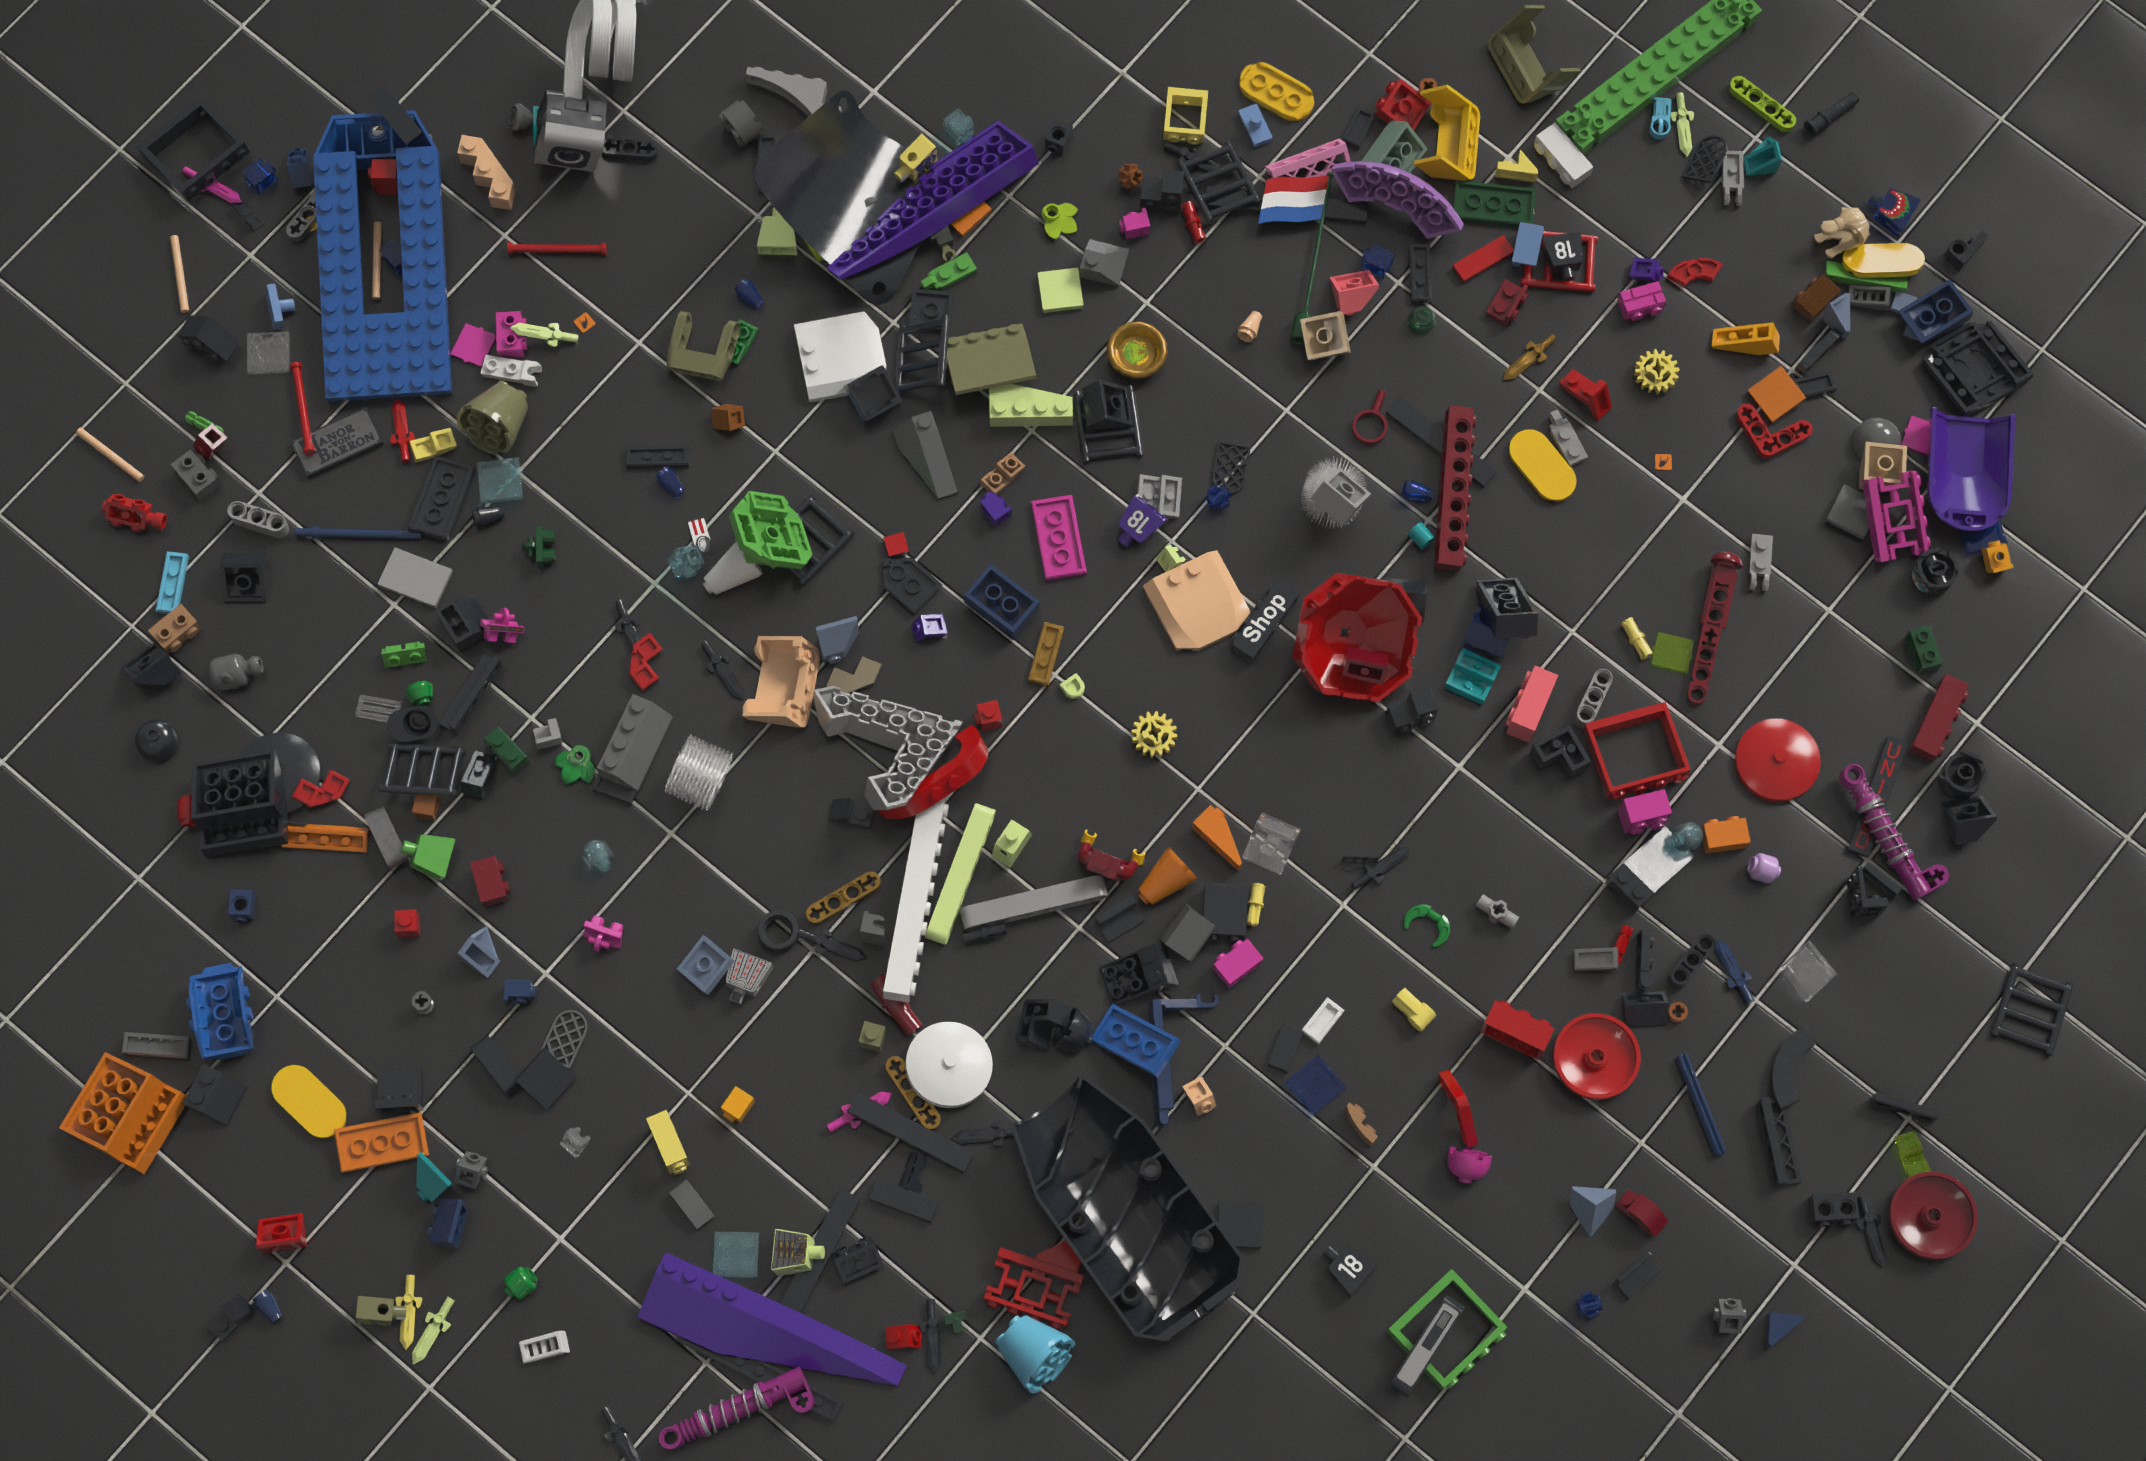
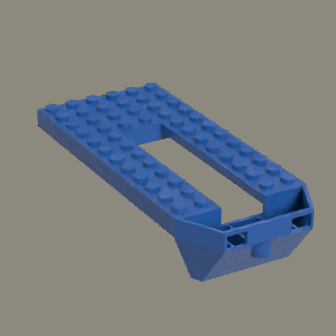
M415 110L406 112L423 132V135L408 146L401 140L380 112L332 115L313 156L325 397L328 402L453 394L440 155ZM376 126L383 127L381 135L377 136L372 133ZM372 159H396L405 312L364 315L357 170L372 167Z

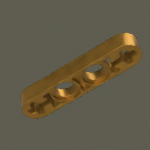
M869 871L810 905L806 910L807 921L812 925L822 924L876 892L881 886L879 875ZM867 878L876 879L875 886L872 887L870 884L865 886L864 890L866 892L862 893L861 886L858 883L861 882L863 886L867 884ZM849 888H856L859 891L856 898H849L846 892ZM833 898L840 901V906L837 909H831L828 906V902ZM824 904L828 914L826 915L824 910L819 914V919L811 918L812 911L819 912L823 910L821 905Z
M898 1056L890 1057L886 1062V1071L921 1125L931 1131L936 1130L941 1123L939 1113L932 1104L926 1101L922 1108H916L913 1105V1100L920 1096L917 1095L913 1088L904 1090L901 1087V1082L908 1079L907 1075L904 1074L896 1080L895 1078L899 1077L895 1069L890 1070L892 1062H895V1064L900 1063L899 1070L903 1074L906 1071L905 1062ZM927 1110L931 1118L936 1117L935 1125L931 1123L926 1124V1115L923 1113L920 1116L919 1113Z

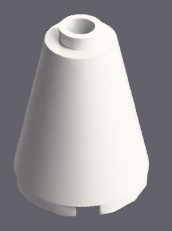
M735 542L704 577L706 582L703 585L710 594L714 592L717 595L760 577L763 572L759 565L746 563L743 551L739 550L738 544Z

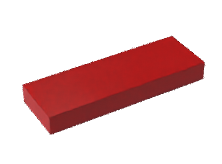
M1503 235L1454 263L1452 268L1461 281L1465 283L1513 255L1514 249Z

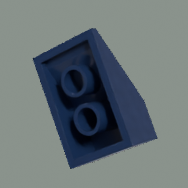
M1950 279L1898 311L1921 345L1951 332L1971 320L1974 312Z

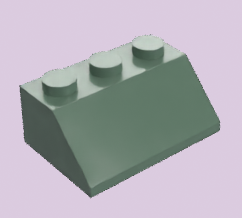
M1390 120L1362 161L1387 164L1411 173L1415 167L1414 161L1420 160L1428 148L1407 122Z

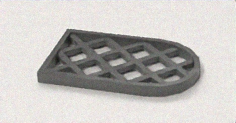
M574 1010L564 1011L559 1014L552 1023V1027L541 1050L548 1045V1051L554 1056L553 1052L561 1049L563 1056L556 1059H565L566 1064L563 1065L571 1069L587 1034L588 1025L585 1017ZM570 1013L572 1019L564 1021L563 1015ZM561 1018L562 1023L556 1025L557 1021ZM582 1018L585 1025L578 1027L576 1020ZM574 1022L576 1028L568 1031L566 1024ZM564 1026L566 1032L558 1035L556 1028ZM583 1028H585L584 1033H583V1036H582L581 1033H580V1030L583 1029ZM553 1030H554V1033H555L556 1036L553 1037V1038H550V1036H551V1034H552V1032H553ZM577 1031L580 1038L572 1041L570 1034ZM567 1035L570 1042L562 1045L560 1038ZM557 1039L559 1046L552 1049L549 1042ZM579 1042L577 1049L575 1050L574 1043ZM571 1045L573 1052L565 1054L563 1048ZM573 1055L571 1062L569 1064L567 1057Z

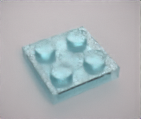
M519 457L477 462L482 504L523 499Z
M715 1232L713 1274L720 1277L758 1278L759 1232Z

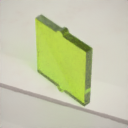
M1658 632L1656 644L1652 648L1654 653L1651 665L1687 674L1690 660L1693 658L1691 654L1694 640Z

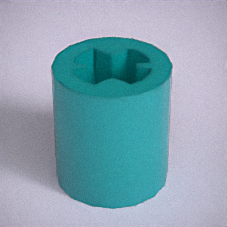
M1422 522L1415 525L1407 534L1421 550L1428 547L1435 539L1434 535Z

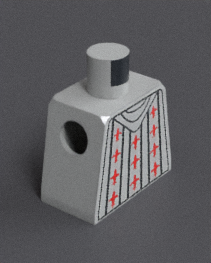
M733 949L731 958L735 961L728 969L726 985L733 989L729 1000L742 1004L745 994L752 997L757 995L771 973L773 966L771 962Z

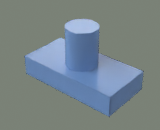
M1257 104L1238 110L1239 118L1254 148L1273 140Z
M267 284L265 295L273 330H281L283 324L281 312L295 311L294 300H279L276 285Z

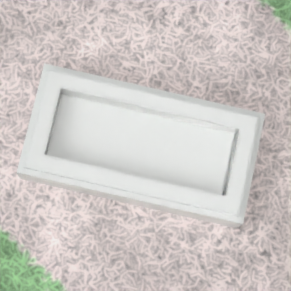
M1327 997L1301 1031L1319 1045L1345 1010Z

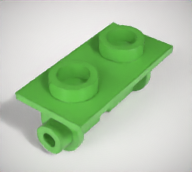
M420 641L405 644V649H402L401 645L386 646V649H382L381 652L385 668L427 661L425 644L420 643Z

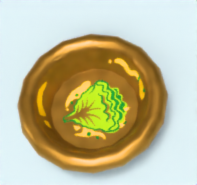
M1141 321L1128 322L1119 326L1110 335L1106 346L1107 358L1113 369L1122 376L1132 379L1147 378L1157 373L1164 365L1168 354L1167 342L1162 333L1153 325Z

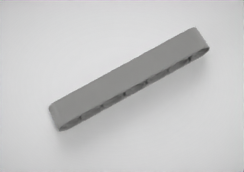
M1096 875L962 907L959 911L964 930L966 931L981 927L983 924L986 926L1002 921L1007 923L1100 901L1107 898L1108 893L1103 875Z

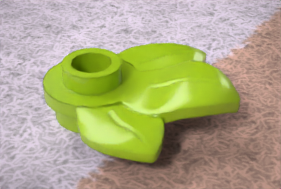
M1069 203L1046 205L1042 210L1046 233L1056 240L1061 232L1064 234L1077 232V225L1072 216L1077 213L1078 209ZM1050 212H1053V213H1055L1056 215L1053 216V217H1051V216H1049L1048 214H1049Z

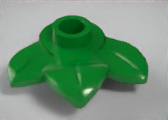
M574 746L571 751L561 752L557 756L554 765L563 768L562 780L564 784H571L579 777L588 784L592 782L595 766L590 761L591 753L586 746ZM578 752L583 753V758L580 760L576 758Z

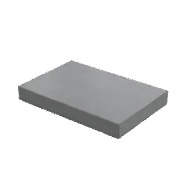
M394 548L380 577L378 586L437 608L453 570L401 549Z

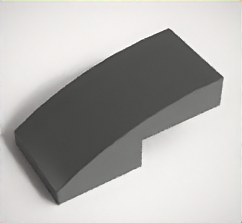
M687 1179L669 1192L696 1229L714 1217V1214Z

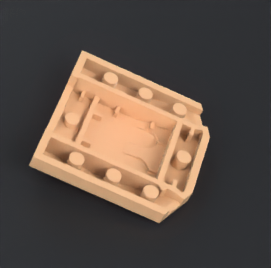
M1217 550L1207 552L1152 578L1143 585V590L1176 651H1181V649L1200 651L1238 632L1245 619L1251 615L1246 602Z

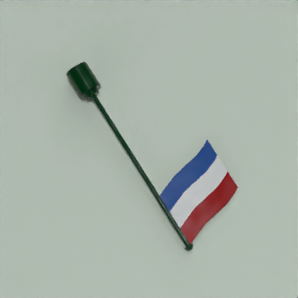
M1328 172L1325 176L1310 178L1277 177L1266 180L1258 225L1271 222L1303 223L1320 220L1304 311L1294 316L1290 337L1292 342L1300 345H1305L1300 319L1312 317L1308 313L1331 180L1334 177L1332 172Z

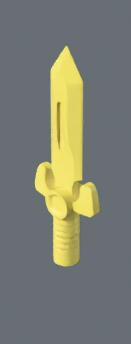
M406 1275L404 1297H396L397 1306H401L402 1302L405 1301L404 1306L407 1307L406 1318L401 1320L400 1342L405 1350H407L414 1339L415 1308L413 1307V1302H416L417 1308H420L422 1304L421 1297H414L415 1275Z

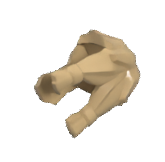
M1842 207L1838 218L1823 221L1820 227L1822 233L1814 235L1815 241L1822 243L1824 240L1830 239L1841 240L1837 246L1826 250L1827 257L1831 259L1837 254L1842 253V251L1862 246L1870 235V225L1859 208Z

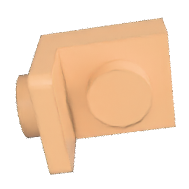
M1202 1076L1182 1086L1185 1094L1194 1106L1197 1116L1208 1113L1217 1106L1214 1096Z

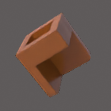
M723 404L711 408L714 429L731 431L745 426L743 406Z

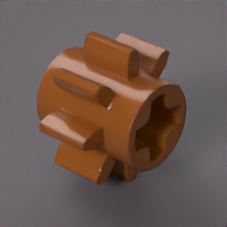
M1124 164V167L1118 171V181L1123 182L1122 187L1128 189L1130 187L1137 188V185L1142 182L1143 171L1137 170V164Z

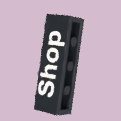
M1280 579L1276 584L1272 583L1268 587L1266 598L1258 601L1254 608L1256 612L1252 617L1248 616L1242 624L1243 630L1240 633L1236 632L1230 641L1232 643L1231 651L1250 664L1255 661L1299 599L1300 592Z

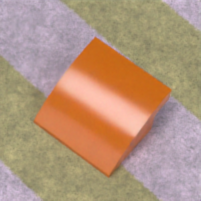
M105 1052L59 1129L126 1166L145 1174L185 1107L183 1102L186 1095L166 1085L152 1074Z

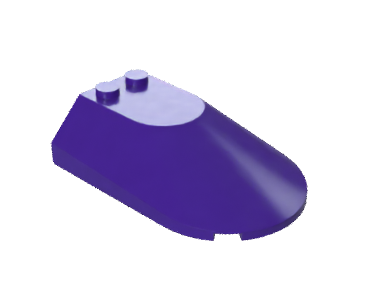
M1937 407L1930 409L1928 498L1937 516L1951 527L1963 531L1984 530L1996 524L2007 512L2012 498L2015 414L1986 419L1946 415L1937 411Z

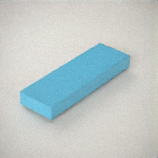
M167 551L156 606L157 613L169 614L180 605L189 560L188 554Z

